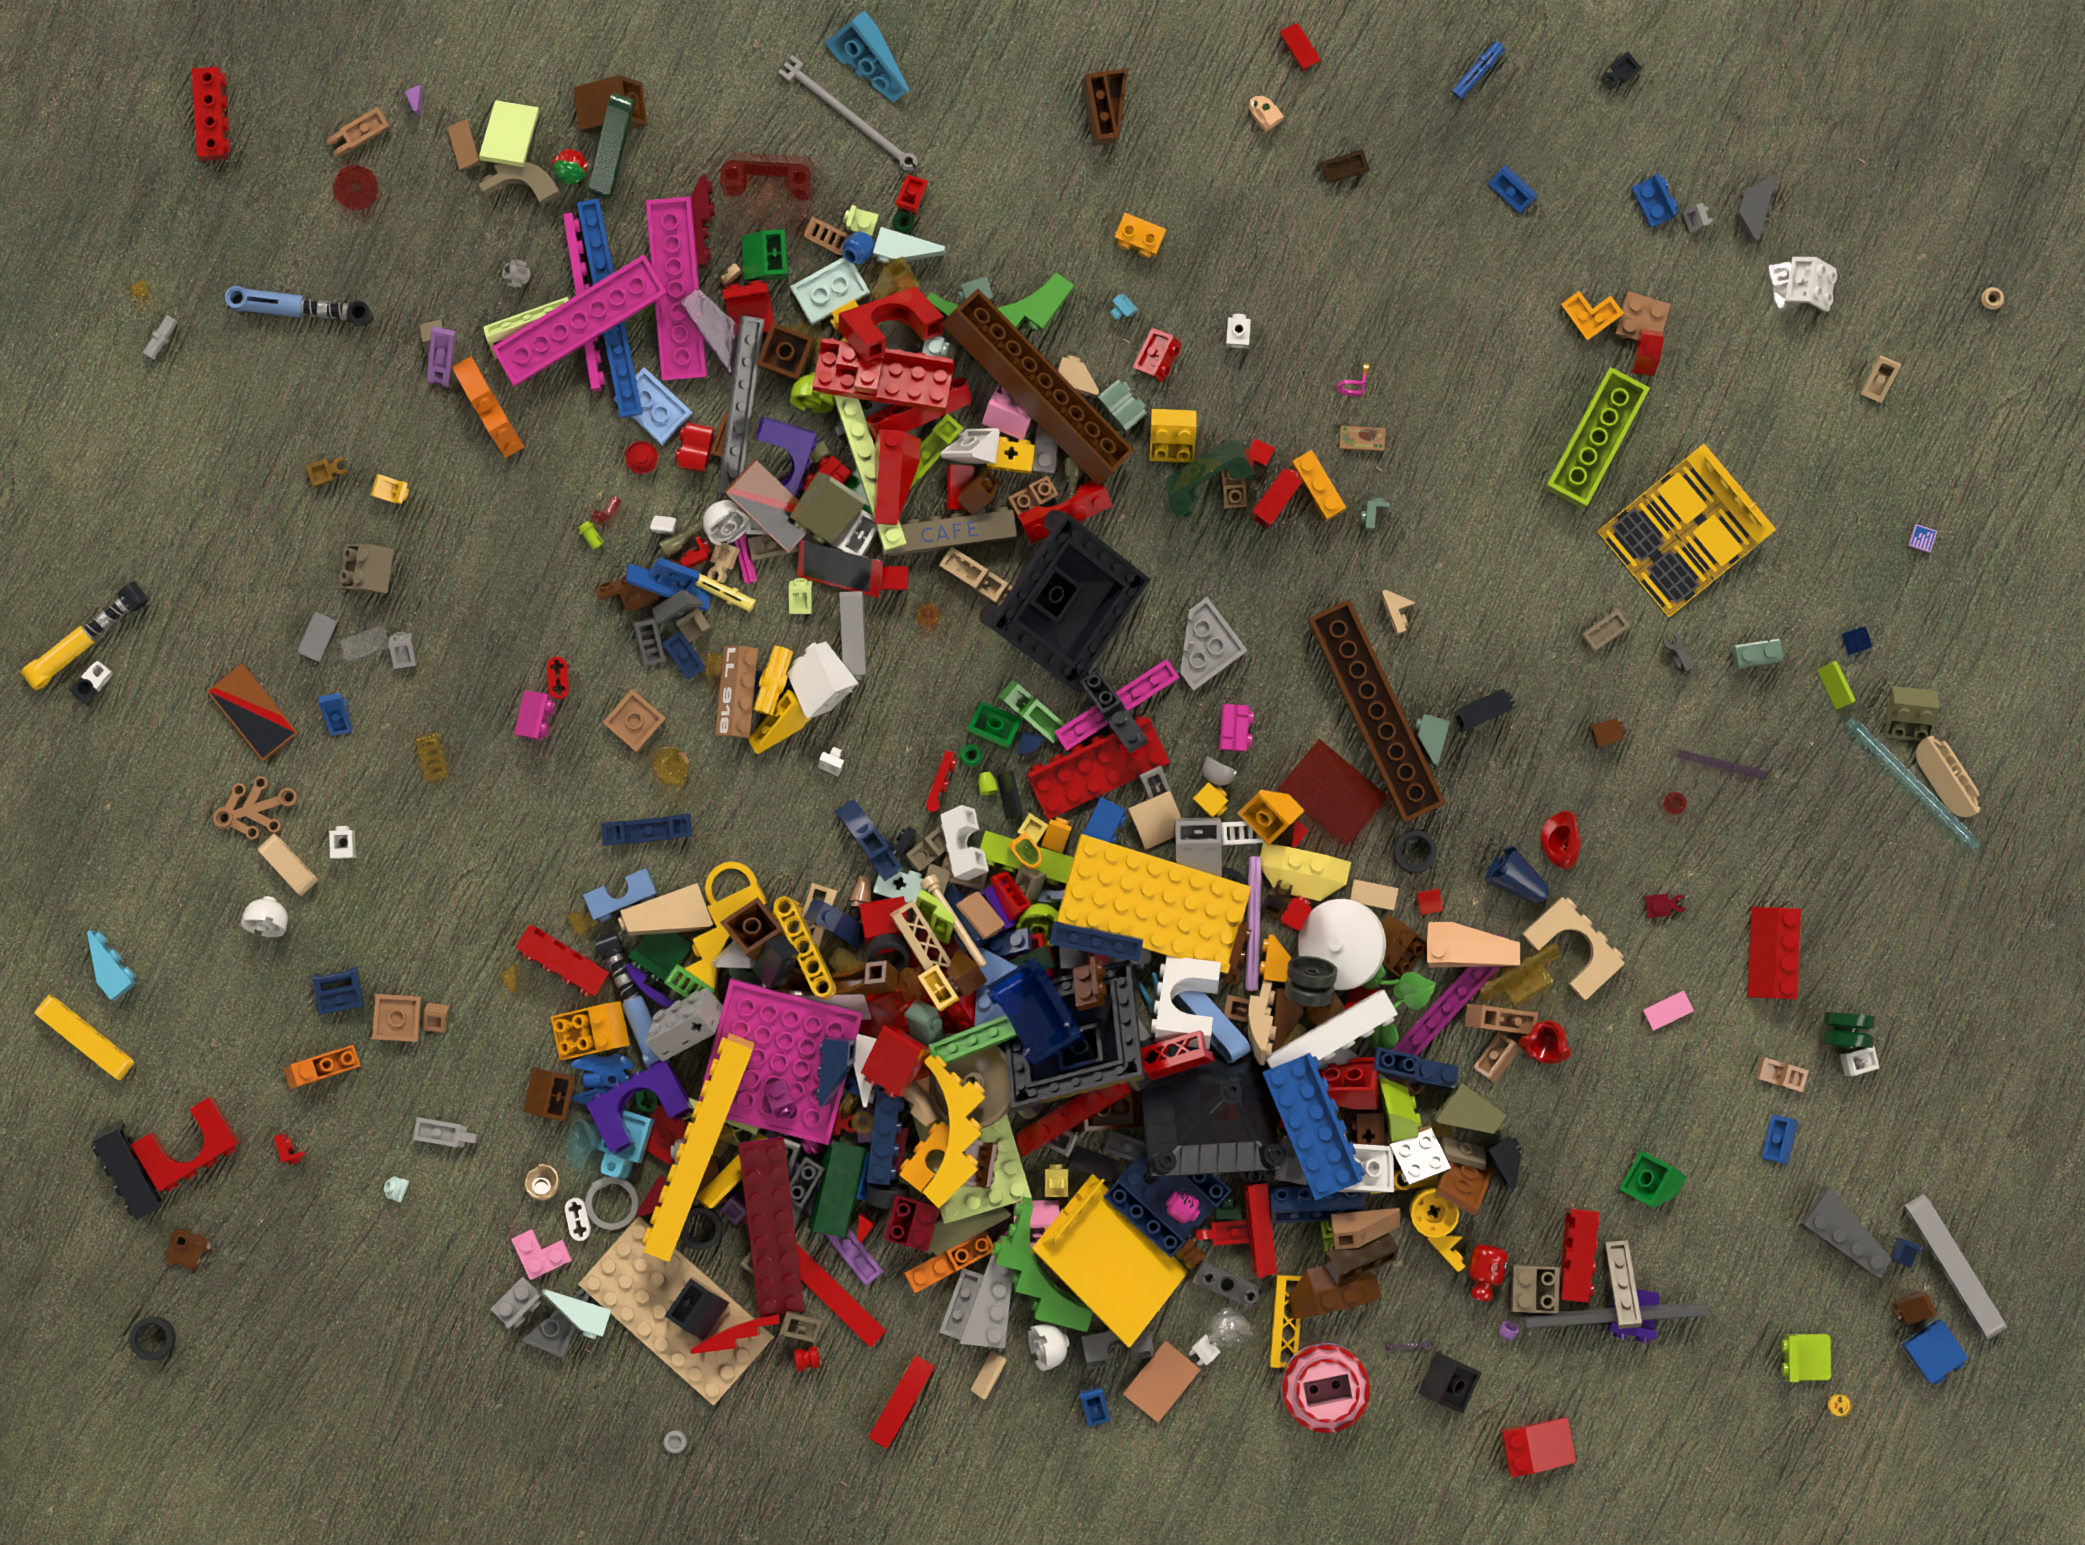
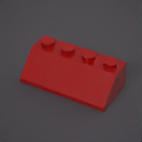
M1751 907L1747 997L1797 999L1801 909Z

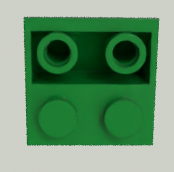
M785 229L764 230L742 236L744 281L789 279Z

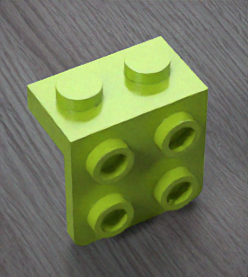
M1784 1334V1340L1781 1343L1785 1363H1782V1375L1786 1381L1799 1382V1380H1829L1831 1378V1338L1829 1335Z

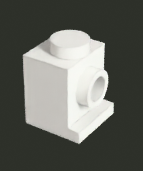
M1233 314V318L1228 317L1226 347L1248 349L1251 319H1246V315ZM1236 326H1241L1243 328V331L1241 333H1237L1234 328Z
M337 826L336 831H329L330 858H357L355 831L349 830V826ZM345 838L347 839L348 844L347 846L342 847L340 842L342 839Z

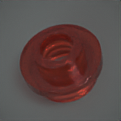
M1671 792L1665 797L1663 804L1668 813L1676 815L1685 810L1687 802L1681 793ZM1673 799H1676L1679 803L1676 808L1671 806Z

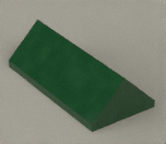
M830 1139L822 1164L825 1171L816 1189L808 1229L847 1238L867 1154L866 1148Z

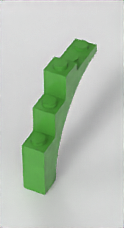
M1056 272L1043 287L1031 296L997 309L1017 329L1026 320V325L1032 330L1037 331L1039 329L1043 332L1073 292L1074 285ZM932 292L927 297L946 318L959 306L940 298Z
M1023 1196L1021 1203L1016 1204L1014 1211L1016 1219L1014 1224H1010L1007 1237L1001 1235L999 1242L994 1243L992 1255L995 1258L996 1265L1015 1269L1011 1282L1014 1283L1015 1292L1034 1296L1031 1310L1034 1312L1035 1319L1087 1332L1093 1311L1080 1298L1071 1295L1054 1283L1038 1264L1035 1255L1031 1253L1033 1250L1030 1244V1220L1033 1203L1032 1198Z

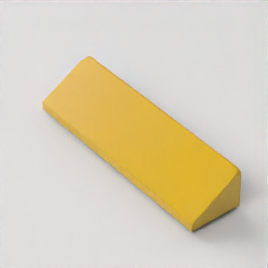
M759 1134L753 1141L768 1138L762 1134ZM739 1154L697 1195V1199L707 1209H712L742 1179Z

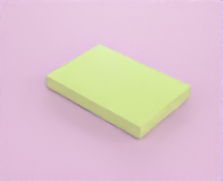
M495 100L480 151V160L524 167L538 119L539 107Z

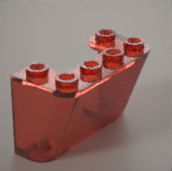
M737 152L731 154L721 167L720 186L724 196H740L747 188L748 175L788 177L787 188L792 190L794 197L800 200L813 201L815 163L809 157Z

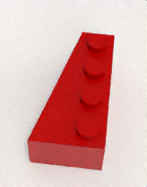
M529 924L515 947L522 952L521 955L531 962L534 959L540 962L542 969L551 974L554 971L561 975L559 979L570 986L572 983L580 987L578 991L588 997L592 994L598 996L611 975V972L534 925Z

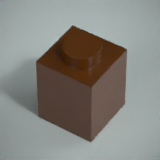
M1618 717L1589 727L1596 748L1625 739L1626 729L1622 721L1619 722Z

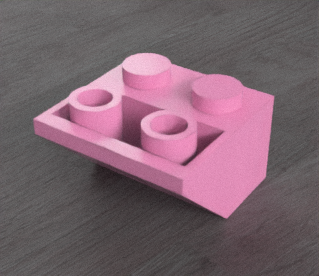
M998 384L988 403L982 424L990 428H998L1000 432L1024 440L1033 418Z
M1059 1200L1032 1201L1033 1211L1030 1220L1031 1248L1046 1231L1045 1227L1050 1226L1059 1215Z

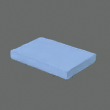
M643 367L636 374L643 414L633 416L632 418L663 446L693 412Z

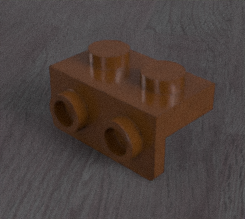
M976 1140L964 1154L970 1153L979 1162L976 1165L979 1170L964 1185L990 1188L995 1177L993 1171L994 1162L998 1158L997 1143Z

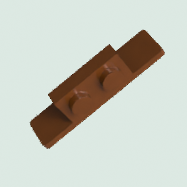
M669 560L673 563L682 565L680 560ZM626 575L618 581L604 582L596 588L598 600L620 593L627 613L668 599L665 596L626 583Z

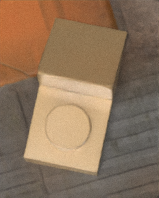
M1880 355L1872 365L1871 373L1861 390V395L1882 403L1901 364Z
M1388 590L1382 591L1380 595L1396 636L1405 633L1408 622L1405 614H1400L1399 611L1413 606L1415 602Z

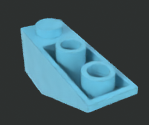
M89 930L87 935L96 982L110 1000H117L137 984L133 979L136 976L128 966L124 967L121 964L120 955L114 949H109L105 944L107 939L100 931L96 933V931Z

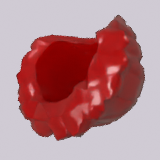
M1553 1020L1536 1023L1527 1036H1522L1519 1040L1523 1052L1530 1059H1534L1535 1062L1558 1064L1562 1061H1567L1571 1057L1565 1030L1559 1023Z

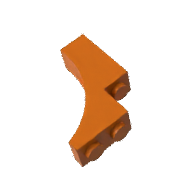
M472 356L454 365L452 369L504 457L507 458L524 448L525 446Z

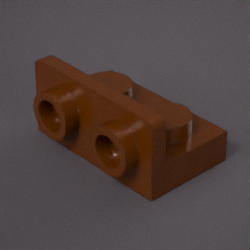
M1095 956L1090 957L1091 964L1073 968L1075 1001L1078 1011L1105 1005L1104 996L1107 995L1106 985L1103 982L1105 968L1103 963H1099Z

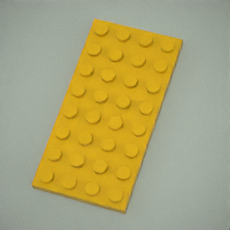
M1081 834L1056 921L1144 938L1143 949L1179 959L1191 958L1221 962L1220 972L1228 974L1230 956L1239 923L1243 920L1251 886Z

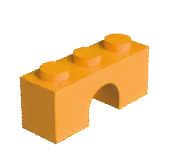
M1312 450L1292 461L1291 466L1293 470L1301 476L1299 479L1302 480V484L1304 483L1313 497L1314 505L1325 522L1345 511V504Z
M943 1121L940 1124L935 1123L928 1131L930 1136L924 1143L921 1140L913 1150L916 1153L911 1160L907 1158L899 1168L902 1171L899 1174L900 1177L921 1193L935 1177V1174L926 1165L928 1155L934 1151L946 1153L950 1127Z

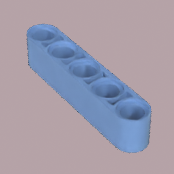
M1185 991L1172 999L1183 1013L1213 1017L1210 1043L1227 1062L1232 1063L1250 1052V1045L1246 1038L1204 992Z

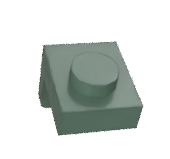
M1372 498L1371 501H1367L1366 510L1361 512V524L1364 525V531H1373L1375 529L1376 509L1388 510L1390 508L1389 502H1385L1383 498Z

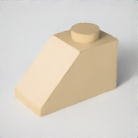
M1074 356L1062 357L1058 372L1080 394L1097 399L1099 390L1085 364L1080 362L1081 359Z

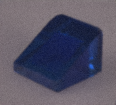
M1866 626L1841 634L1848 655L1872 648Z

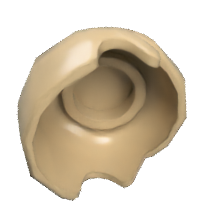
M539 1164L535 1169L529 1171L524 1183L527 1194L533 1199L542 1201L553 1197L557 1193L560 1184L557 1171L545 1164Z

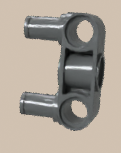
M1203 1261L1200 1262L1192 1280L1195 1284L1250 1308L1257 1301L1261 1288L1254 1283ZM1226 1278L1231 1279L1232 1287L1229 1290H1222L1221 1282Z

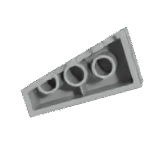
M991 1255L960 1344L1005 1348L1013 1269L996 1265L993 1255Z

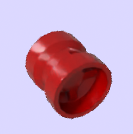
M817 1346L810 1347L808 1351L802 1349L794 1350L798 1372L805 1371L809 1366L812 1369L821 1368Z

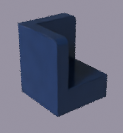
M1896 1238L1889 1256L1893 1261L1911 1268L1917 1252H1922L1923 1247L1902 1238Z

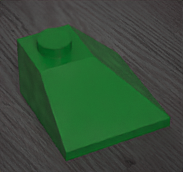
M1641 1150L1619 1190L1655 1208L1676 1197L1687 1176L1669 1164Z

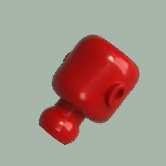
M1484 1244L1474 1247L1468 1270L1469 1277L1476 1281V1285L1471 1291L1473 1299L1489 1302L1493 1297L1492 1285H1501L1503 1283L1508 1263V1253L1504 1249Z

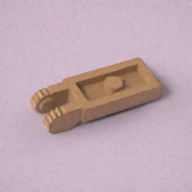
M376 107L340 128V131L330 136L326 142L330 146L341 141L343 138L346 139L347 143L338 147L333 152L335 157H339L389 129L390 125L379 107Z

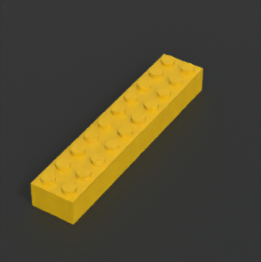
M731 1033L728 1034L727 1039L722 1037L717 1054H720L719 1060L714 1058L708 1074L712 1076L711 1080H705L700 1094L704 1098L702 1102L697 1101L692 1114L695 1121L694 1123H688L683 1137L687 1141L685 1144H680L675 1157L678 1164H672L666 1180L670 1184L669 1186L664 1185L658 1202L662 1203L661 1207H655L650 1221L653 1227H648L642 1241V1245H645L644 1253L668 1262L670 1261L753 1051L754 1042Z

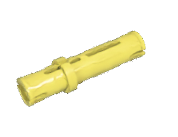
M700 574V578L695 586L727 601V604H734L747 610L749 613L756 602L755 599L740 593L739 589L727 587ZM704 582L720 589V591L704 584ZM725 592L728 593V594H730V595H732V596H735V597L741 599V601H739V600H737V599H735V598H733V597H731V596L725 594Z

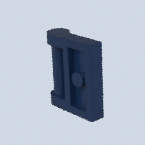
M357 966L351 967L347 971L322 976L320 974L312 975L319 1015L365 1006L360 973ZM352 979L351 986L326 991L322 989L323 984Z

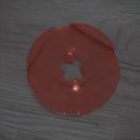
M349 165L341 169L333 184V192L336 199L348 210L358 211L366 209L379 196L377 178L371 170L360 165ZM354 182L358 185L362 184V188H360L358 193L350 191L353 188L352 184Z

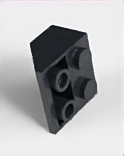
M691 1277L665 1314V1317L704 1341L730 1302L696 1278Z

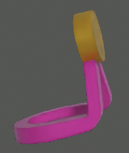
M1364 363L1362 381H1340L1337 384V391L1347 396H1362L1365 391L1366 377L1368 378L1369 363ZM1352 384L1362 385L1361 390H1347L1342 386Z

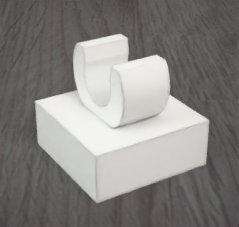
M833 747L830 754L823 752L818 768L839 777L844 760L839 759L842 750Z
M1206 1334L1196 1342L1189 1355L1192 1356L1196 1353L1200 1357L1197 1364L1202 1365L1205 1363L1207 1365L1214 1360L1220 1351Z

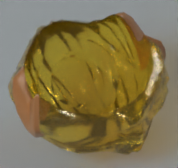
M662 747L656 752L651 764L657 781L667 786L681 787L690 771V761L687 755L682 753L678 747Z

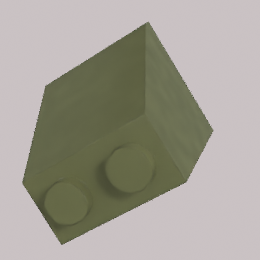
M817 472L789 518L795 521L793 525L803 532L806 529L812 532L811 537L821 544L824 541L832 544L866 504L867 500L833 477Z
M1457 1083L1456 1089L1451 1091L1432 1120L1436 1123L1494 1134L1504 1128L1507 1123L1504 1119L1507 1115L1463 1083Z

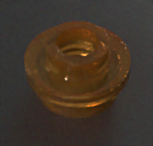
M932 604L922 605L917 611L918 621L924 626L936 624L939 620L937 607ZM930 611L933 616L931 619H926L924 613Z

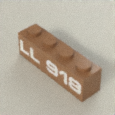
M724 646L716 736L750 738L758 648Z

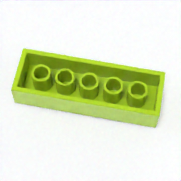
M1610 367L1606 371L1544 489L1584 510L1588 506L1650 388Z

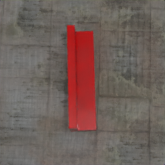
M1201 1030L1141 1048L1142 1059L1145 1064L1144 1068L1149 1074L1150 1081L1214 1062L1213 1053L1206 1049L1204 1033ZM1198 1039L1199 1049L1193 1051L1186 1049L1191 1040ZM1176 1045L1180 1047L1175 1056L1168 1057L1165 1055L1170 1046ZM1155 1051L1159 1053L1155 1062L1149 1064L1145 1061L1150 1052Z
M1267 1183L1243 1185L1253 1276L1264 1278L1265 1275L1277 1274Z

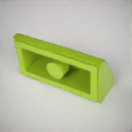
M1834 661L1817 670L1835 709H1840L1855 702L1853 693L1838 662Z

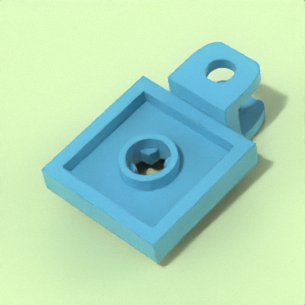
M624 1110L625 1124L636 1144L615 1155L609 1151L602 1137L598 1150L606 1152L602 1160L601 1172L622 1179H626L629 1176L633 1162H642L654 1124V1119Z

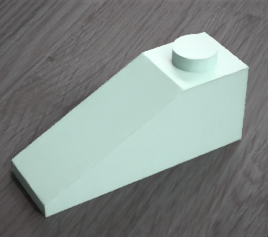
M881 227L873 255L877 258L878 262L889 264L890 262L900 263L945 255L946 250L945 246Z
M543 1289L542 1294L577 1329L583 1331V1336L596 1339L597 1335L603 1336L611 1310Z

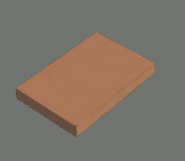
M1165 1340L1155 1352V1356L1151 1357L1126 1388L1123 1395L1158 1423L1201 1369Z

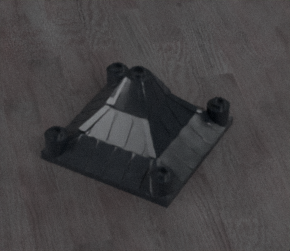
M1051 510L1044 518V526L1050 531L1048 537L1041 544L1028 565L1020 571L1015 585L1011 588L1000 606L997 607L993 604L984 606L980 612L979 619L983 625L995 631L1050 672L1054 678L1075 691L1080 684V680L1088 673L1151 579L1068 513Z
M1130 960L1104 966L1105 976H1103V982L1106 985L1107 995L1104 996L1105 1005L1078 1011L1075 1001L1073 974L1022 987L1021 1014L1014 1017L1019 1036L1005 1041L1010 1103L1013 1112L1018 1111L1023 1118L1031 1119L1040 1112L1041 1103L1087 1093L1115 1084L1127 1083L1134 1091H1141L1148 1086L1150 1077L1143 1066L1135 991L1139 987V981L1133 972V965Z
M1244 1036L1250 1045L1249 1037ZM1155 1037L1140 1040L1141 1048L1157 1043L1155 1042ZM1210 1043V1048L1207 1050L1213 1053L1214 1062L1151 1080L1148 1086L1140 1091L1148 1178L1282 1169L1281 1164L1286 1159V1152L1278 1144L1273 1098L1262 1072L1270 1068L1266 1062L1265 1065L1259 1064L1254 1056L1251 1045L1249 1053L1229 1063ZM1176 1045L1170 1046L1165 1055L1168 1057L1175 1056L1180 1047ZM1186 1047L1189 1051L1199 1049L1196 1047ZM1155 1051L1150 1052L1145 1061L1149 1064L1155 1062L1159 1053Z

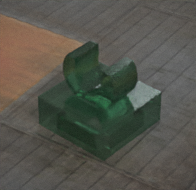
M1225 1198L1223 1200V1209L1216 1208L1215 1218L1239 1220V1210L1233 1209V1198Z

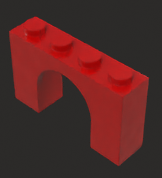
M916 286L839 313L838 331L865 362L885 355L886 337L875 326L880 322L894 320L906 323L923 341L943 334V325L941 323L944 321V316Z
M208 1097L189 1109L204 1136L203 1148L200 1154L192 1161L183 1163L170 1157L156 1133H149L131 1144L158 1192L166 1190L168 1193L179 1186L177 1182L184 1178L186 1181L198 1175V1169L203 1166L207 1169L218 1162L216 1158L224 1154L227 1157L237 1151L236 1146L241 1144L214 1097Z

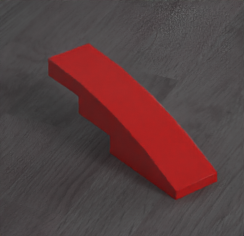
M780 1314L755 1318L727 1328L690 1350L691 1354L735 1349L738 1347L737 1339L759 1336V1327L780 1324Z
M916 1355L914 1356L867 1439L886 1450L888 1449L935 1366Z

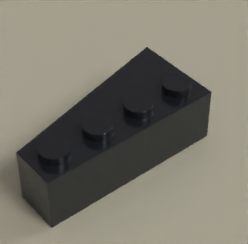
M123 1119L97 1132L92 1141V1149L97 1157L100 1156L104 1162L103 1169L107 1176H112L115 1182L114 1189L119 1196H123L126 1202L124 1204L126 1211L130 1216L133 1215L135 1220H138L160 1209L163 1201L149 1175H144L143 1172L146 1170L137 1155L135 1156L134 1150L131 1147V1144L134 1143L132 1137L125 1136L122 1128L126 1125Z

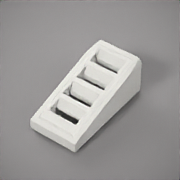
M1245 821L1221 823V846L1265 843L1258 834L1257 839H1253V829ZM1244 826H1247V839L1244 838ZM1234 827H1237L1238 840H1235Z

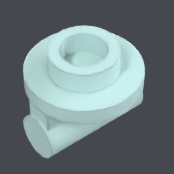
M395 1176L391 1177L384 1185L386 1197L402 1202L409 1181Z

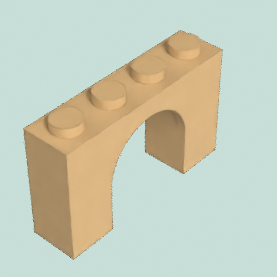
M1561 897L1533 922L1521 936L1535 951H1539L1557 933L1563 930L1576 931L1586 938L1590 946L1589 962L1567 984L1582 1001H1585L1625 964L1622 961L1624 956L1615 947L1611 949L1606 944L1608 939L1600 931L1596 933L1591 928L1592 922L1584 914L1580 916L1576 912L1577 906L1569 898L1565 900Z

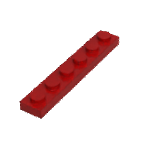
M1115 1084L1110 1087L1083 1093L1013 1135L1021 1157L1029 1155L1132 1093L1128 1084Z

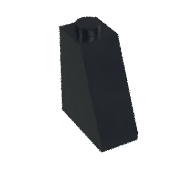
M1503 688L1457 709L1453 714L1462 733L1511 711L1514 709L1512 705L1515 702L1509 691L1506 692Z

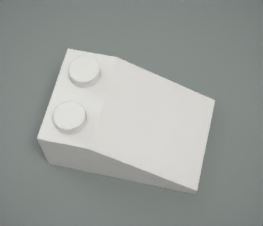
M1353 1144L1356 1151L1353 1157L1356 1164L1361 1163L1365 1175L1362 1176V1182L1338 1192H1394V1160L1391 1146Z

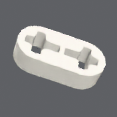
M572 1198L565 1205L569 1232L573 1239L582 1241L590 1236L591 1225L585 1202L580 1198ZM573 1202L582 1207V1209L578 1210L579 1218H576L574 1211H570ZM578 1220H580L582 1227H586L583 1237H580L579 1233L575 1234L574 1229L578 1228Z

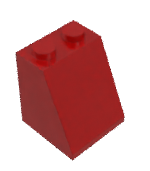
M884 1025L860 1073L866 1076L864 1080L871 1085L876 1086L879 1084L884 1087L883 1092L893 1098L896 1096L903 1097L931 1049L896 1027Z

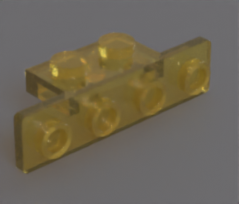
M1554 943L1553 945L1545 946L1540 953L1524 959L1520 966L1506 970L1502 976L1494 981L1486 982L1480 989L1483 1000L1487 1001L1504 990L1515 1007L1553 985L1554 981L1544 968V965L1561 956L1558 944Z

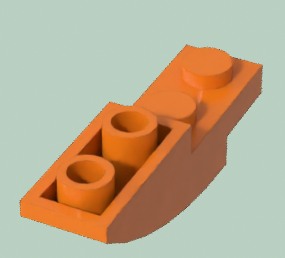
M984 1230L903 1274L913 1293H917L992 1253L994 1245L988 1233Z

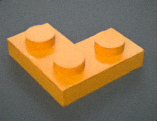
M1578 291L1561 304L1587 341L1624 315L1612 296H1609L1592 309L1581 292Z

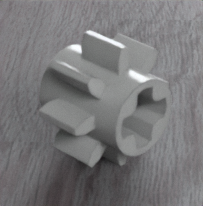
M516 259V261L511 260V263L505 264L502 276L504 279H507L506 285L521 288L522 284L525 285L529 281L530 270L525 268L526 262Z

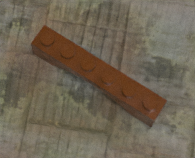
M888 961L869 962L850 971L830 974L836 985L835 995H870L897 992L898 970ZM790 973L786 984L781 987L771 988L797 996L815 995L804 974ZM828 983L820 986V994L827 992L829 988Z

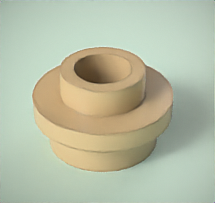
M1995 287L1986 289L1981 295L1982 305L1989 310H1996L2001 307L2004 302V295L2001 290ZM1990 295L1995 297L1994 303L1989 301L1988 297Z

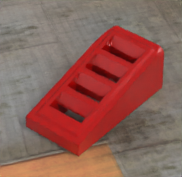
M1007 871L990 878L999 901L1010 921L1020 918L1021 914L1032 906Z

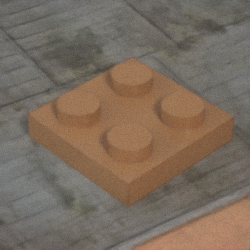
M1628 291L1622 308L1624 315L1619 318L1614 335L1637 342L1640 329L1661 331L1663 333L1671 304Z
M631 689L603 721V724L633 750L638 752L667 718Z
M375 994L372 1039L419 1042L422 997Z

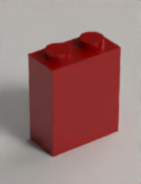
M1284 468L1254 508L1250 518L1269 530L1300 488L1302 480L1299 478L1301 476L1291 468L1289 470Z

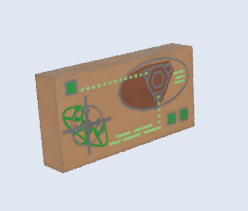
M1341 426L1339 449L1384 452L1386 428Z

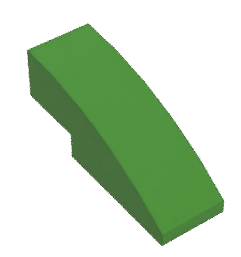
M1013 680L998 696L1008 707L1053 744L1058 739L1054 732L1066 725Z

